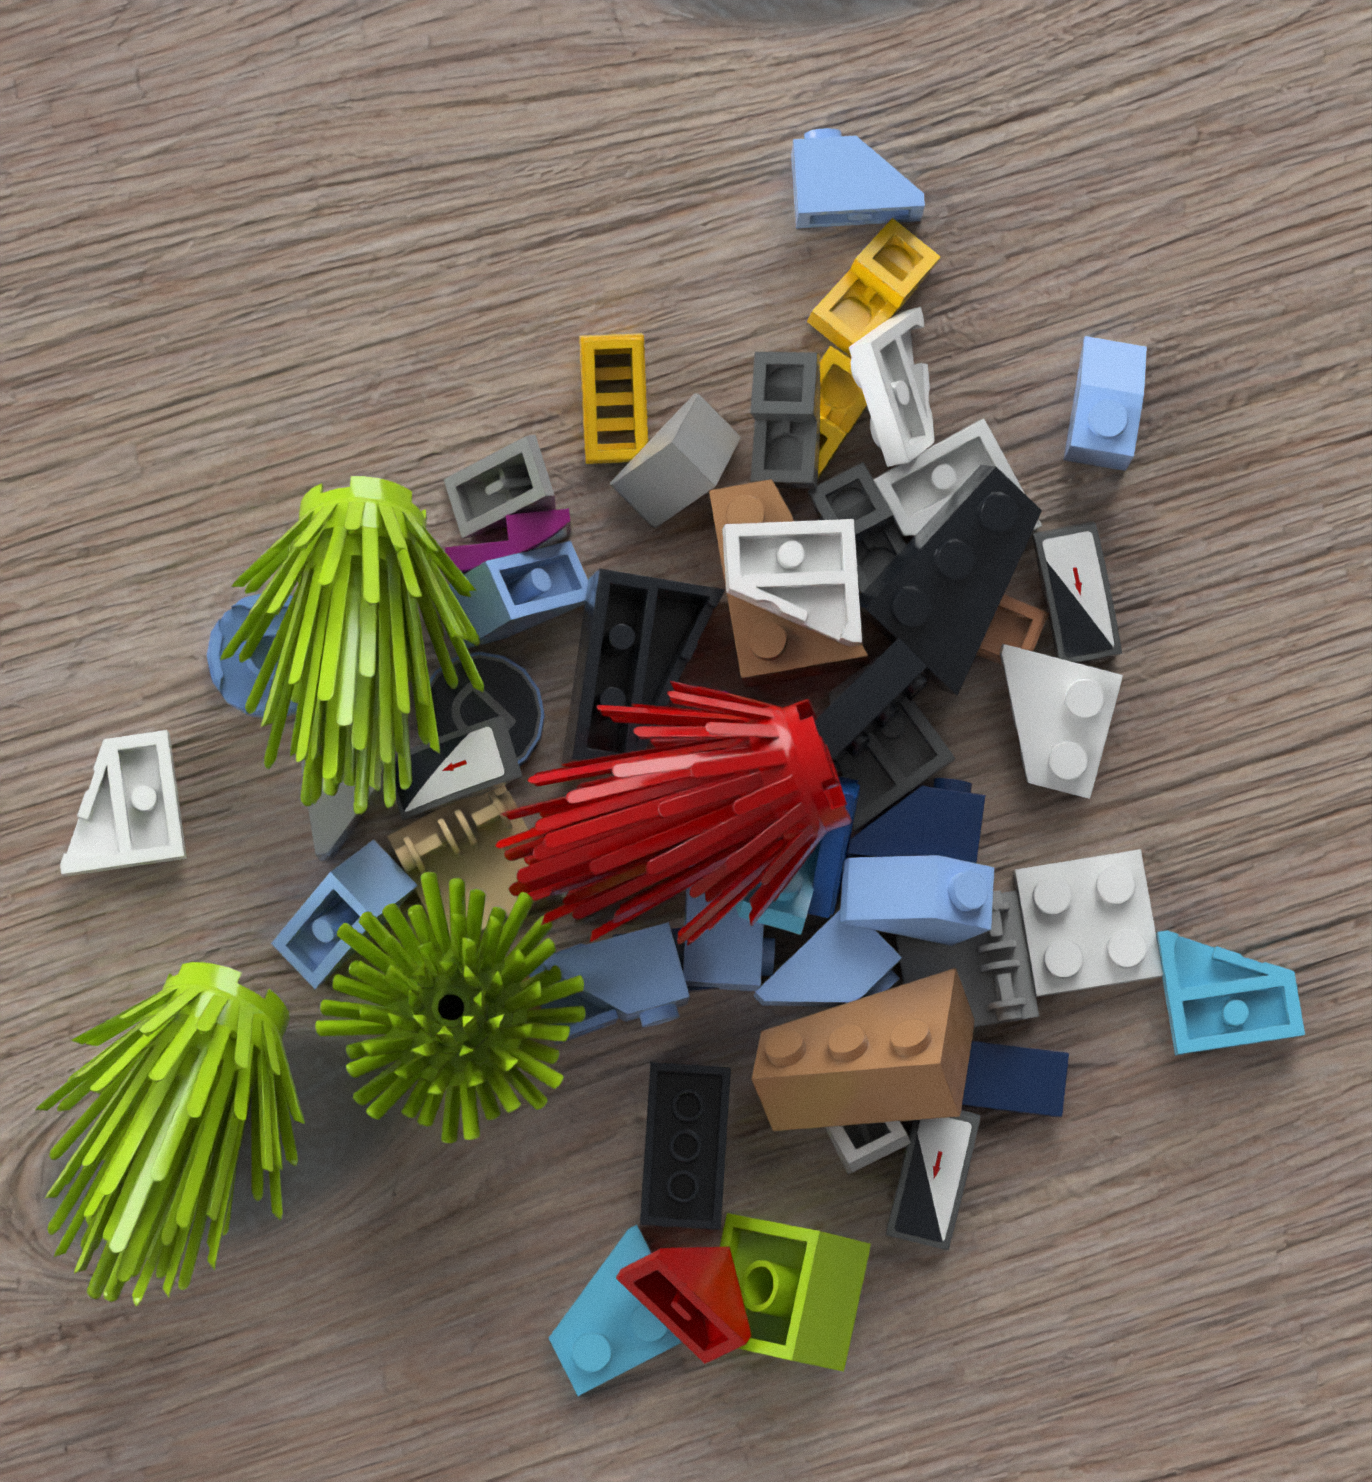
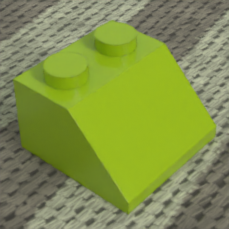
M727 1213L720 1247H730L751 1331L747 1344L738 1349L844 1372L871 1244L822 1231Z

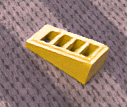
M644 334L579 336L585 464L630 462L648 443ZM630 354V366L595 367L594 355ZM631 379L632 391L596 393L595 381ZM632 405L633 417L597 418L596 406ZM634 430V442L598 444V431Z

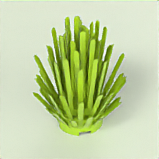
M351 476L350 487L333 489L323 493L324 485L321 483L307 492L300 503L298 521L232 584L231 587H244L248 583L245 588V594L256 592L278 569L223 651L220 660L233 657L241 643L245 641L246 643L239 654V662L243 663L249 659L275 615H279L296 583H299L249 694L245 709L249 714L255 712L278 661L261 727L272 724L264 756L265 767L270 769L276 761L290 701L292 700V702L298 703L290 746V757L296 754V762L305 760L300 795L301 802L307 807L311 806L312 803L314 805L317 803L322 794V779L323 791L328 796L336 795L339 790V784L344 782L347 786H355L353 811L356 814H362L368 808L369 785L377 791L381 789L382 768L386 808L393 806L396 799L395 751L398 753L401 789L406 790L412 784L408 714L410 713L408 682H412L418 735L425 745L430 743V747L440 754L418 605L447 684L452 689H455L458 685V678L443 639L444 629L438 614L472 687L483 693L484 685L463 639L468 640L473 645L479 646L480 638L440 570L459 595L471 598L470 591L477 590L426 530V509L420 511L412 503V491L402 485L375 477Z
M425 872L420 876L430 922L421 905L411 906L408 909V916L416 935L395 903L385 906L382 914L399 941L390 934L371 912H364L359 918V924L386 953L348 923H343L339 927L337 936L383 973L362 961L355 960L349 966V974L361 981L337 974L333 979V989L378 1005L324 999L320 1004V1011L324 1016L350 1019L316 1021L315 1029L320 1037L382 1035L346 1046L348 1057L355 1060L346 1064V1069L353 1078L396 1061L353 1094V1099L357 1104L364 1106L381 1094L366 1109V1113L370 1117L379 1120L418 1080L401 1112L408 1118H415L420 1111L417 1123L430 1127L434 1123L446 1090L441 1141L444 1143H454L458 1139L460 1107L464 1139L474 1140L480 1137L476 1092L487 1120L496 1119L501 1115L495 1094L508 1113L520 1107L521 1102L509 1083L534 1109L540 1110L547 1104V1097L518 1068L552 1089H556L562 1083L564 1076L538 1060L555 1064L560 1052L558 1049L528 1038L565 1042L569 1037L570 1027L556 1024L582 1022L585 1019L586 1011L583 1006L531 1008L582 992L584 981L582 976L578 975L558 982L562 978V973L557 965L552 966L550 971L546 969L523 981L556 952V946L550 938H546L539 944L553 927L552 922L541 925L544 916L537 920L505 958L534 903L530 895L524 892L519 894L507 919V913L504 909L493 907L480 941L486 894L479 889L470 890L466 918L465 881L460 878H453L449 881V933L437 875L434 872ZM457 999L463 1001L464 1012L458 1019L450 1021L441 1017L440 1011L446 1003Z
M205 962L183 963L178 975L168 974L162 991L72 1039L71 1041L82 1045L86 1043V1045L99 1046L138 1023L72 1074L63 1086L35 1109L48 1111L69 1094L57 1107L59 1112L67 1111L90 1091L101 1094L51 1149L50 1159H59L101 1113L45 1196V1199L57 1198L64 1186L70 1183L80 1166H84L48 1224V1233L53 1235L61 1228L97 1167L104 1160L54 1254V1257H57L67 1252L86 1217L88 1227L81 1239L82 1253L74 1273L85 1271L102 1238L107 1241L87 1287V1294L92 1299L100 1298L103 1293L105 1300L109 1302L116 1301L121 1294L125 1282L129 1281L131 1277L137 1276L142 1269L132 1293L135 1307L138 1306L145 1294L155 1267L157 1278L160 1279L166 1275L163 1290L169 1298L192 1226L178 1281L180 1290L188 1288L207 1217L211 1219L206 1242L209 1247L207 1262L215 1271L222 1236L226 1235L229 1230L237 1161L250 1098L251 1192L256 1201L262 1199L263 1169L269 1171L272 1213L280 1221L282 1219L280 1169L283 1171L279 1127L286 1160L296 1167L298 1155L290 1114L293 1116V1120L305 1124L282 1043L290 1016L284 1002L270 988L267 990L265 997L262 998L252 990L238 984L242 972Z

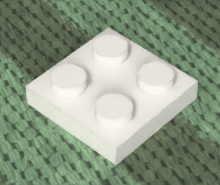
M1141 849L1013 871L1036 997L1163 976Z

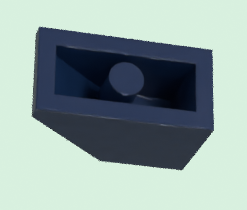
M935 778L933 787L921 786L851 838L847 846L846 859L857 857L939 855L977 863L986 795L971 793L972 783Z

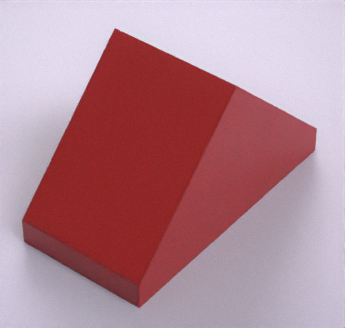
M730 1247L660 1248L620 1269L616 1276V1279L704 1364L747 1344L751 1336Z

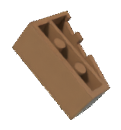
M772 479L709 490L725 587L722 532L725 524L795 521ZM727 593L740 674L745 688L861 668L869 663L868 654L862 643L859 646L848 647Z
M949 969L761 1031L752 1082L772 1130L783 1131L959 1117L962 1108L975 1019L957 969Z

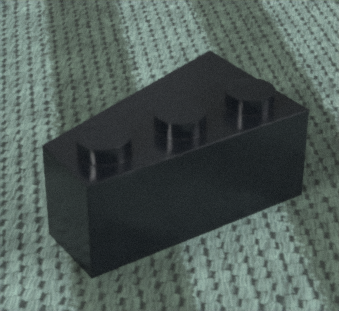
M980 465L859 596L860 613L892 643L900 638L928 666V677L943 691L958 696L1042 510L996 466Z
M601 568L588 579L562 764L646 749L650 739H640L634 734L633 730L639 726L657 725L613 722L610 716H603L596 706L633 707L631 704L667 707L670 701L667 692L674 690L670 681L678 682L726 589Z

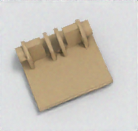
M505 785L481 796L456 801L387 836L405 872L418 885L415 891L427 913L428 910L420 876L425 872L436 873L449 933V881L451 879L460 878L465 881L466 918L470 890L479 889L486 894L481 931L485 929L493 907L504 909L507 913V918L518 896H513L509 892V887L518 881L516 879L518 870L529 865L525 863L524 858L508 861L504 856L506 850L496 848L495 844L499 840L527 831L528 828L522 817L509 820L500 814L518 808Z

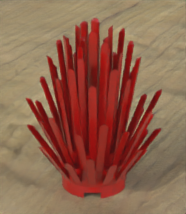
M670 681L674 691H668L667 694L672 703L704 710L631 704L633 707L596 706L603 716H610L613 722L670 726H639L634 728V734L640 739H650L651 744L655 748L561 764L564 766L563 768L537 772L527 779L529 783L538 787L608 773L615 775L581 783L577 786L576 790L568 792L563 797L500 813L509 820L540 813V816L543 817L530 830L504 838L495 844L496 848L506 850L504 856L508 861L524 858L525 863L529 865L518 870L516 874L518 881L511 884L509 892L513 896H519L521 892L530 895L533 901L568 891L569 893L563 898L565 905L544 914L541 925H545L569 913H572L574 919H582L670 876V879L621 904L620 909L616 910L611 921L592 931L589 943L691 887L689 894L692 898H697L705 892V901L712 902L678 931L677 943L682 944L687 940L688 946L708 928L709 931L714 928L761 882L762 885L750 898L752 910L749 913L750 925L753 926L772 901H776L825 834L852 823L845 807L847 802L827 744L825 745L822 736H819L815 724L817 717L810 700L806 699L786 707H780L702 686H692Z

